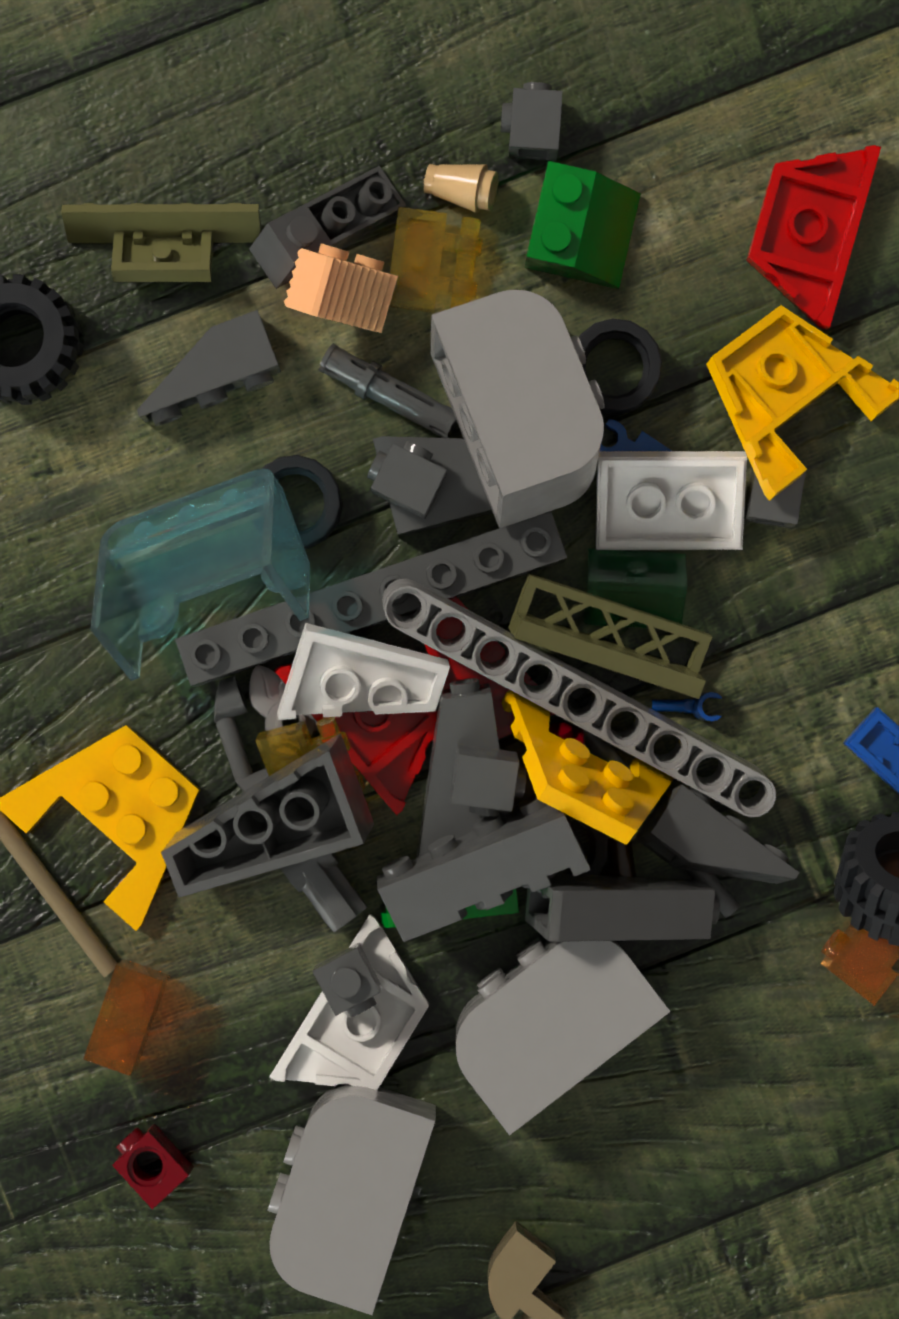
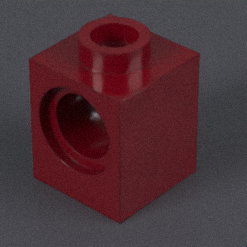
M155 1123L145 1133L137 1127L116 1146L121 1155L112 1165L151 1209H154L181 1184L194 1168ZM144 1151L156 1153L162 1160V1171L155 1174L143 1171L138 1163V1155Z

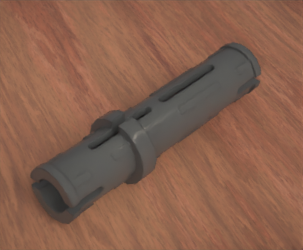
M334 343L328 348L320 363L319 371L321 373H325L354 389L355 395L365 400L368 397L442 438H449L458 424L452 408L434 400L405 382L390 376V374L382 370L383 366L375 361L368 363L348 353V351Z

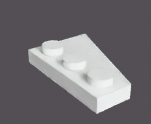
M305 623L277 711L278 720L296 719V715L323 714V717H341L343 712L373 711L375 715L434 712L450 669L448 659Z

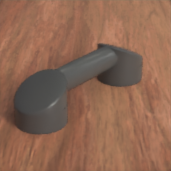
M236 676L221 680L218 684L214 704V722L235 782L244 792L271 774L268 768L254 773L252 771L234 719L236 716L247 713L248 709Z

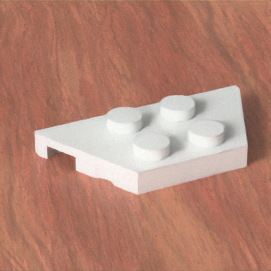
M369 914L349 948L360 943L382 985L381 992L373 996L377 1004L351 1018L347 1010L335 1016L322 991L272 1071L270 1078L281 1082H285V1080L313 1082L315 1085L363 1086L378 1090L429 1007L426 997L379 921L372 914Z

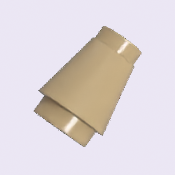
M486 164L428 165L424 178V193L433 194L435 197L478 213L480 209L490 211L494 205L498 189V172L488 170Z

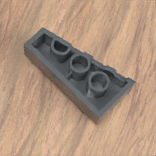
M341 733L176 832L161 854L179 898L364 844L374 826V821Z
M536 794L521 801L518 804L519 810L502 818L500 814L498 816H487L473 825L474 831L457 839L454 835L442 837L427 847L429 852L413 860H410L409 856H403L385 865L382 868L383 874L377 876V890L403 942L462 920L467 915L466 907L475 904L478 910H489L504 904L515 888L521 886L523 888H530L533 893L551 886V878L559 871L570 868L574 876L590 871L591 869L582 843L569 816L539 801Z

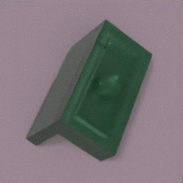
M588 548L587 593L682 624L687 592L686 554L596 550ZM592 606L585 608L584 622L586 624L607 626L600 609ZM609 612L613 622L623 618ZM637 621L625 626L647 628L645 624Z

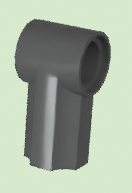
M334 853L280 868L298 892L303 891L333 933L368 907L338 867L339 860Z

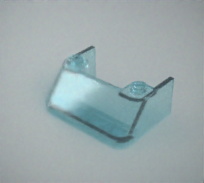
M257 469L123 519L112 525L104 533L99 547L90 630L131 681L140 678L143 643L152 639L162 638L173 629L179 615V603L261 574V579L270 591L282 595L299 621L309 618L310 562L284 490L274 474L268 469Z

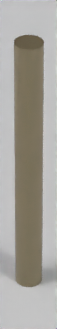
M0 811V841L105 978L120 967V965L9 818Z

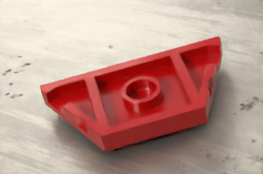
M866 146L863 150L836 154V152L828 153L804 161L796 159L775 163L771 171L746 261L821 329L828 330L831 326L880 154V146Z
M293 663L281 665L274 670L285 684L287 683ZM437 710L434 712L375 715L373 711L343 712L341 717H323V714H311L330 738L341 733L352 764L396 816L401 813L406 804L405 798L415 775L419 774L426 758L425 752L430 741L433 740Z

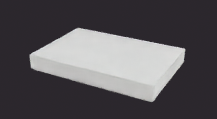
M600 451L597 462L596 550H743L747 469L746 452Z

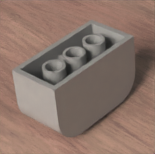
M506 290L432 314L431 356L499 529L564 507L579 499L590 487L595 476L604 434V422L600 409L604 408V399L596 380L588 381L582 365L586 364V356L577 335L570 337L558 310L544 297L533 292Z
M538 937L516 954L519 963L506 973L499 967L483 978L477 984L479 987L477 991L479 993L462 1010L456 1026V1056L459 1067L465 1078L509 1136L671 1012L616 941L554 942L547 940L543 943L540 937Z
M337 1085L326 1091L317 1100L311 1110L305 1128L295 1126L283 1163L291 1165L292 1169L290 1175L280 1173L267 1210L277 1214L270 1235L271 1259L278 1274L287 1284L305 1294L373 1315L435 1124L436 1105L382 1087L374 1090L363 1086Z

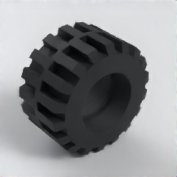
M13 274V279L7 280L3 275H0V324L12 316L28 314L35 316L42 323L44 330L42 347L31 361L16 367H6L0 364V401L12 404V401H16L21 405H31L33 399L39 398L43 402L52 398L50 392L58 388L62 391L68 385L65 381L69 373L75 375L79 368L76 358L77 355L82 356L83 344L79 341V336L82 335L80 324L76 321L75 313L54 289L49 288L43 281L36 278L32 281L21 274Z
M892 812L891 817H886L882 813L873 815L871 822L862 820L856 825L855 831H850L834 883L835 901L840 902L838 909L843 917L852 918L850 924L858 931L865 929L869 932L868 937L878 941L879 937L889 940L888 944L899 946V812Z

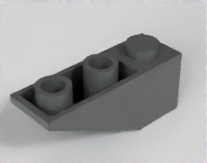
M378 166L267 223L249 250L277 289L287 284L293 278L292 271L296 268L295 261L299 258L297 252L301 248L318 253L322 243L343 250L403 210L406 204L382 168Z
M258 310L212 326L137 409L139 417L145 423L153 420L155 426H160L183 416L181 409L199 403L201 409L209 408L228 400L227 392L245 386L246 391L250 392L272 384L274 382L272 375L280 373L281 369Z
M680 785L666 791L635 838L673 868L774 884L794 880L799 875L797 870L787 864L789 859L782 851L774 846L759 843L749 835L750 829L746 824L733 816H723L710 806L711 800L707 795L690 786Z

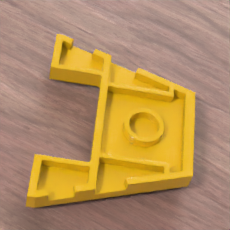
M782 305L715 353L706 364L763 493L769 501L800 478L807 470L775 432L836 384L842 387L870 421L874 420L899 400V382L893 379L891 382H888L871 370L873 365L860 356L853 359L831 344L833 340L831 337Z
M508 690L502 699L504 711H512L515 717L514 722L510 726L514 738L525 743L527 751L522 759L537 799L627 845L674 778L636 757L629 765V768L618 761L612 760L607 762L591 754L588 748L580 741L573 738H566L564 740L549 732L550 711L511 690Z
M125 725L0 797V811L27 834L32 831L61 797L66 799L136 862L134 868L103 902L137 931L144 924L148 910L165 875L167 866L161 852L176 832L185 828L201 789L129 725Z

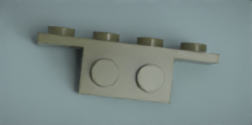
M84 203L81 205H62L61 210L68 243H113L111 265L113 282H211L213 243H254L262 232L259 204L132 203L97 205Z

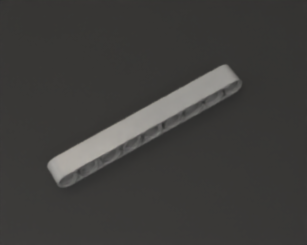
M398 579L390 583L384 590L382 605L388 622L399 631L742 815L760 817L768 813L773 807L776 800V789L773 783L761 769L749 761L542 649L515 639L512 633L416 581ZM403 593L414 594L419 598L418 609L409 616L398 615L392 610L394 599ZM447 617L458 618L463 622V628L457 637L446 640L436 634L437 625L441 620ZM490 641L503 642L506 645V652L501 660L489 663L480 658L481 649L486 643ZM541 664L549 668V675L544 683L531 686L524 682L525 672L531 666ZM578 688L590 689L592 697L585 707L574 709L568 706V697L574 690ZM623 711L634 713V721L629 729L621 732L611 729V721L616 714ZM668 734L676 736V744L672 751L667 754L654 753V744L659 737ZM711 757L718 759V767L712 775L708 777L696 775L698 764L702 760ZM752 780L760 782L759 791L754 797L750 799L739 798V791L744 783Z

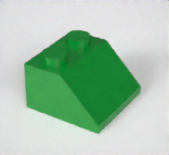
M548 161L524 268L619 289L641 193L598 172Z

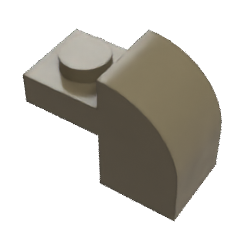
M517 1221L513 1223L497 1244L489 1260L487 1272L488 1291L494 1310L501 1319H512L519 1309L524 1312L521 1319H570L567 1310L537 1288L556 1263L554 1250Z

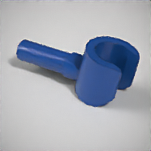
M714 692L701 693L699 699H652V710L656 712H684V714H693L700 721H717L722 716L706 715L702 705L707 698L721 699L722 696Z

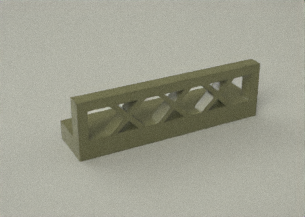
M528 573L508 627L515 639L697 699L700 698L706 680L699 674V671L712 640V636L709 633ZM536 588L555 594L562 609L544 619L527 614ZM563 597L577 601V603L567 607ZM592 606L601 610L607 626L587 634L578 630L571 615ZM609 612L623 618L613 622ZM566 618L570 628L556 622ZM637 621L646 625L652 641L632 649L624 646L617 630ZM655 628L668 633L658 637ZM612 634L616 643L602 638ZM679 637L696 641L687 667L669 661L662 645ZM657 648L661 658L647 653Z

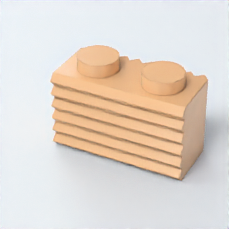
M322 243L318 253L301 248L297 252L299 258L295 261L296 268L292 271L293 278L289 281L291 287L287 290L288 297L284 300L285 306L312 316L382 333L398 278L396 275L382 271L385 262L356 254L354 263L347 261L349 251Z

